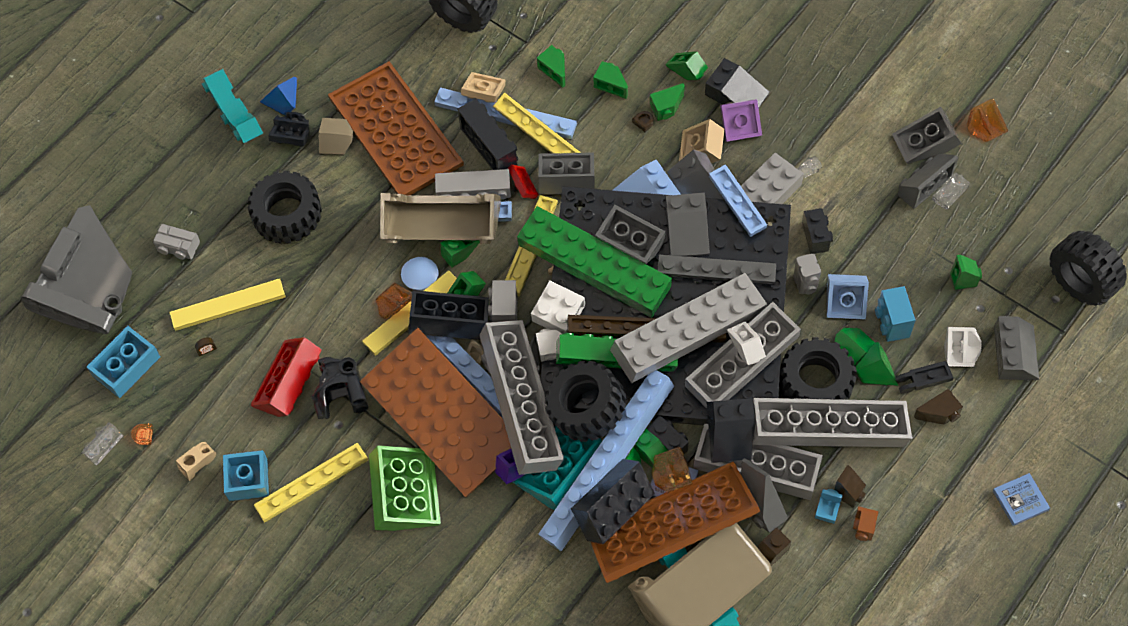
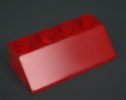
M305 337L284 340L250 406L277 417L288 416L294 409L296 399L303 391L302 387L305 381L310 378L311 370L318 362L322 349Z

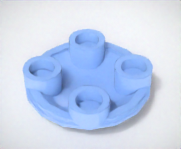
M426 257L410 259L401 270L403 283L417 291H424L439 276L436 264Z

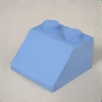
M828 274L827 318L866 319L869 286L867 276Z

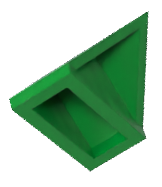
M875 342L857 364V376L862 383L899 386L895 381V375L886 353L879 342Z

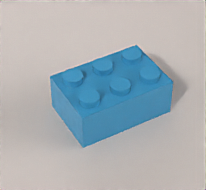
M127 326L87 366V369L97 381L121 398L161 356L155 346Z

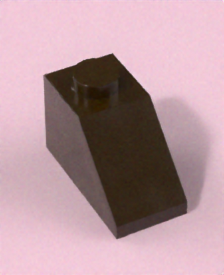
M947 389L918 407L914 418L943 425L949 421L953 423L960 418L963 406L952 392Z
M847 465L838 478L834 490L842 494L841 501L854 508L857 502L861 504L866 496L864 492L866 484L852 467Z
M776 527L761 541L757 548L772 566L789 551L791 541Z

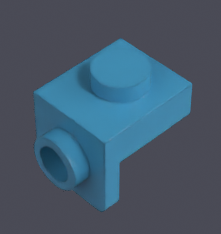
M823 489L815 518L835 524L842 494L833 489Z

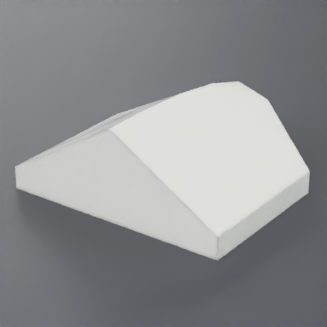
M947 327L944 348L948 366L974 367L981 354L982 342L974 327Z

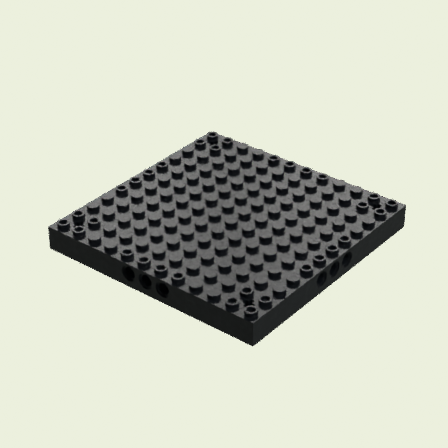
M562 187L559 218L595 237L613 206L617 205L665 231L664 243L656 256L646 265L658 270L659 255H671L665 206L666 196L669 195ZM705 198L710 255L691 257L775 263V285L753 284L767 303V306L774 302L784 312L791 205L752 202L766 222L767 228L750 237L725 199ZM553 265L552 282L585 297V307L580 315L651 318ZM671 277V288L652 318H659L728 281ZM728 332L726 333L725 342H708L678 358V367L674 372L659 371L670 378L674 388L651 421H655L661 416L672 423L701 426L708 424L707 408L685 387V379L731 339ZM781 354L729 400L778 398ZM556 359L542 361L540 381L545 397L548 396L546 392L548 386L552 385V379L554 377L557 378L562 369L566 370L568 364H556ZM606 367L623 386V391L626 395L624 403L627 406L648 375L631 383L622 368ZM592 389L582 393L574 402L572 413H581L588 410L596 402L599 389Z

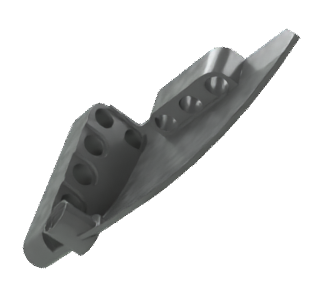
M89 205L78 208L68 227L62 228L41 266V274L37 282H29L21 296V300L26 309L39 315L84 330L108 334L117 316L122 313V303L131 280L132 271ZM112 303L118 304L114 308L109 307Z

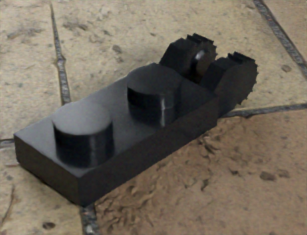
M947 361L912 369L909 372L896 376L895 381L901 383L911 379L912 383L899 388L900 393L904 394L913 390L916 391L953 381V375Z

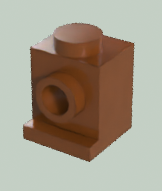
M858 506L853 529L856 530V539L860 541L872 540L879 511Z

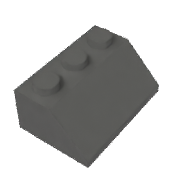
M594 152L539 154V194H562L563 186L595 189Z
M940 153L934 158L930 157L921 169L917 168L909 179L905 178L899 184L898 196L915 209L952 178L959 157Z
M614 205L595 237L647 264L656 256L664 243L665 231Z
M998 316L994 332L999 379L1039 380L1034 325L1020 317Z

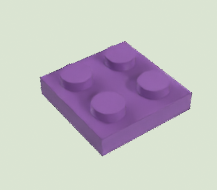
M757 99L720 105L725 141L762 136Z

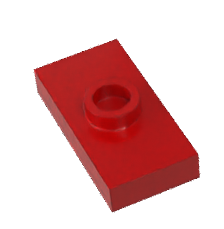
M511 165L508 169L523 198L535 199L538 196V192L525 167Z

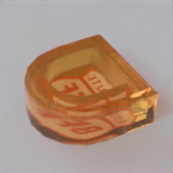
M136 425L131 431V437L134 442L141 445H151L153 425Z

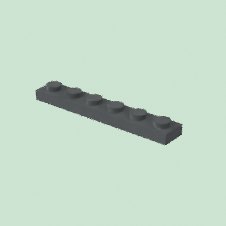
M659 255L658 271L671 277L730 281L746 273L752 283L775 285L776 264Z

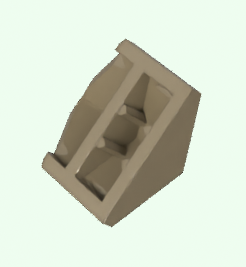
M322 118L319 129V153L345 155L353 139V130L347 119Z

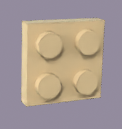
M471 72L461 88V95L471 99L476 98L485 102L496 103L505 87L506 80Z

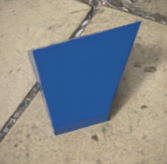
M293 77L277 85L260 102L286 116V113L291 112L296 106L297 78Z

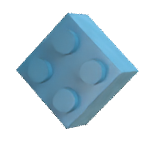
M905 286L882 290L880 298H878V305L875 307L876 317L880 318L882 323L880 325L882 335L886 336L887 342L910 338L916 320Z
M263 450L223 455L224 493L229 501L269 496L268 461Z

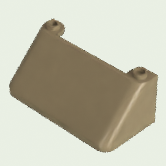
M381 193L380 239H386V243H397V240H480V244H491V240H495L501 196L496 194L417 196Z
M735 523L706 537L654 581L649 577H639L628 587L645 619L653 626H709L771 574L772 568L769 561L740 526Z

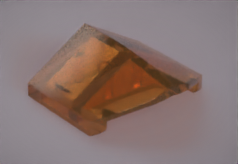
M994 98L971 109L967 122L971 135L988 142L1008 132Z
M393 283L376 298L379 315L386 319L398 313L411 301L412 292Z
M681 447L654 456L652 477L655 486L666 493L693 484Z

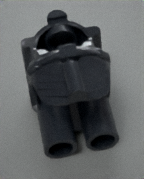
M333 357L318 359L322 375L319 378V385L316 387L314 394L311 395L318 419H329V405L331 401L343 396H349L354 413H362L368 410V403L360 382L361 377L355 360L350 357L344 359Z

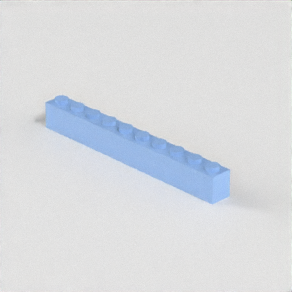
M656 370L645 378L625 410L621 413L623 415L621 420L615 423L617 426L613 430L610 429L539 532V535L547 543L559 551L563 550L579 526L571 508L622 459L626 458L674 388L668 376Z

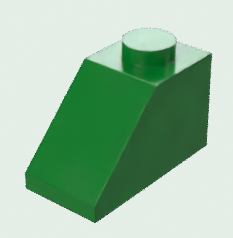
M551 45L537 57V68L563 88L565 87L564 53L559 48L556 49Z
M697 51L676 53L665 64L669 69L686 80H699L708 69Z
M602 61L593 77L594 88L627 99L628 85L619 67L613 63Z
M684 83L650 94V106L657 121L666 120L675 115L684 97Z
M963 255L956 256L950 272L954 289L977 287L980 279H982V271L977 267L976 261Z
M475 271L462 272L447 293L478 296L486 283Z
M645 428L633 447L639 453L640 458L662 476L676 461L662 442Z

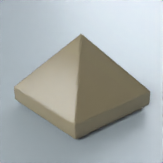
M471 340L466 352L479 365H482L481 355L484 354L483 346Z

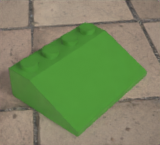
M377 445L369 454L375 530L396 531L440 525L434 462L421 448Z

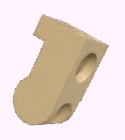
M201 442L176 460L178 470L190 481L195 477L196 472L214 460L216 452L206 442Z

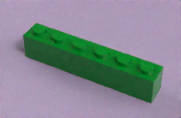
M563 333L559 335L556 341V364L571 365L574 363L577 365L580 361H585L587 364L588 361H595L597 364L601 363L609 368H621L610 351L616 340L612 336H602L600 338L594 337L591 334L574 336L573 333ZM678 359L657 369V371L674 372L678 367Z

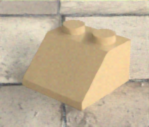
M708 119L683 130L679 161L693 149L706 153L711 163L721 160L724 128Z

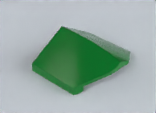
M843 328L836 334L834 341L840 344L841 349L845 348L849 352L848 357L851 356L853 358V366L855 367L875 343L860 328Z

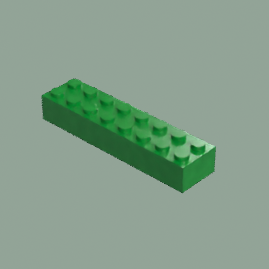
M536 206L517 236L518 246L651 318L671 288V277L539 206Z

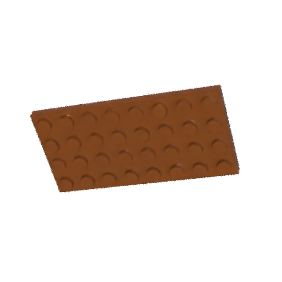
M390 61L328 94L332 104L342 118L347 119L354 135L396 194L412 195L435 182L436 173H451L464 166L461 157Z
M419 328L413 331L360 381L466 498L495 471L497 455L511 449L503 418Z
M734 461L647 501L604 544L591 542L602 574L608 583L632 571H636L651 562H655L668 554L674 553L683 547L694 544L696 541L713 535L726 527H730L741 520L752 517L754 514L759 513L760 509Z

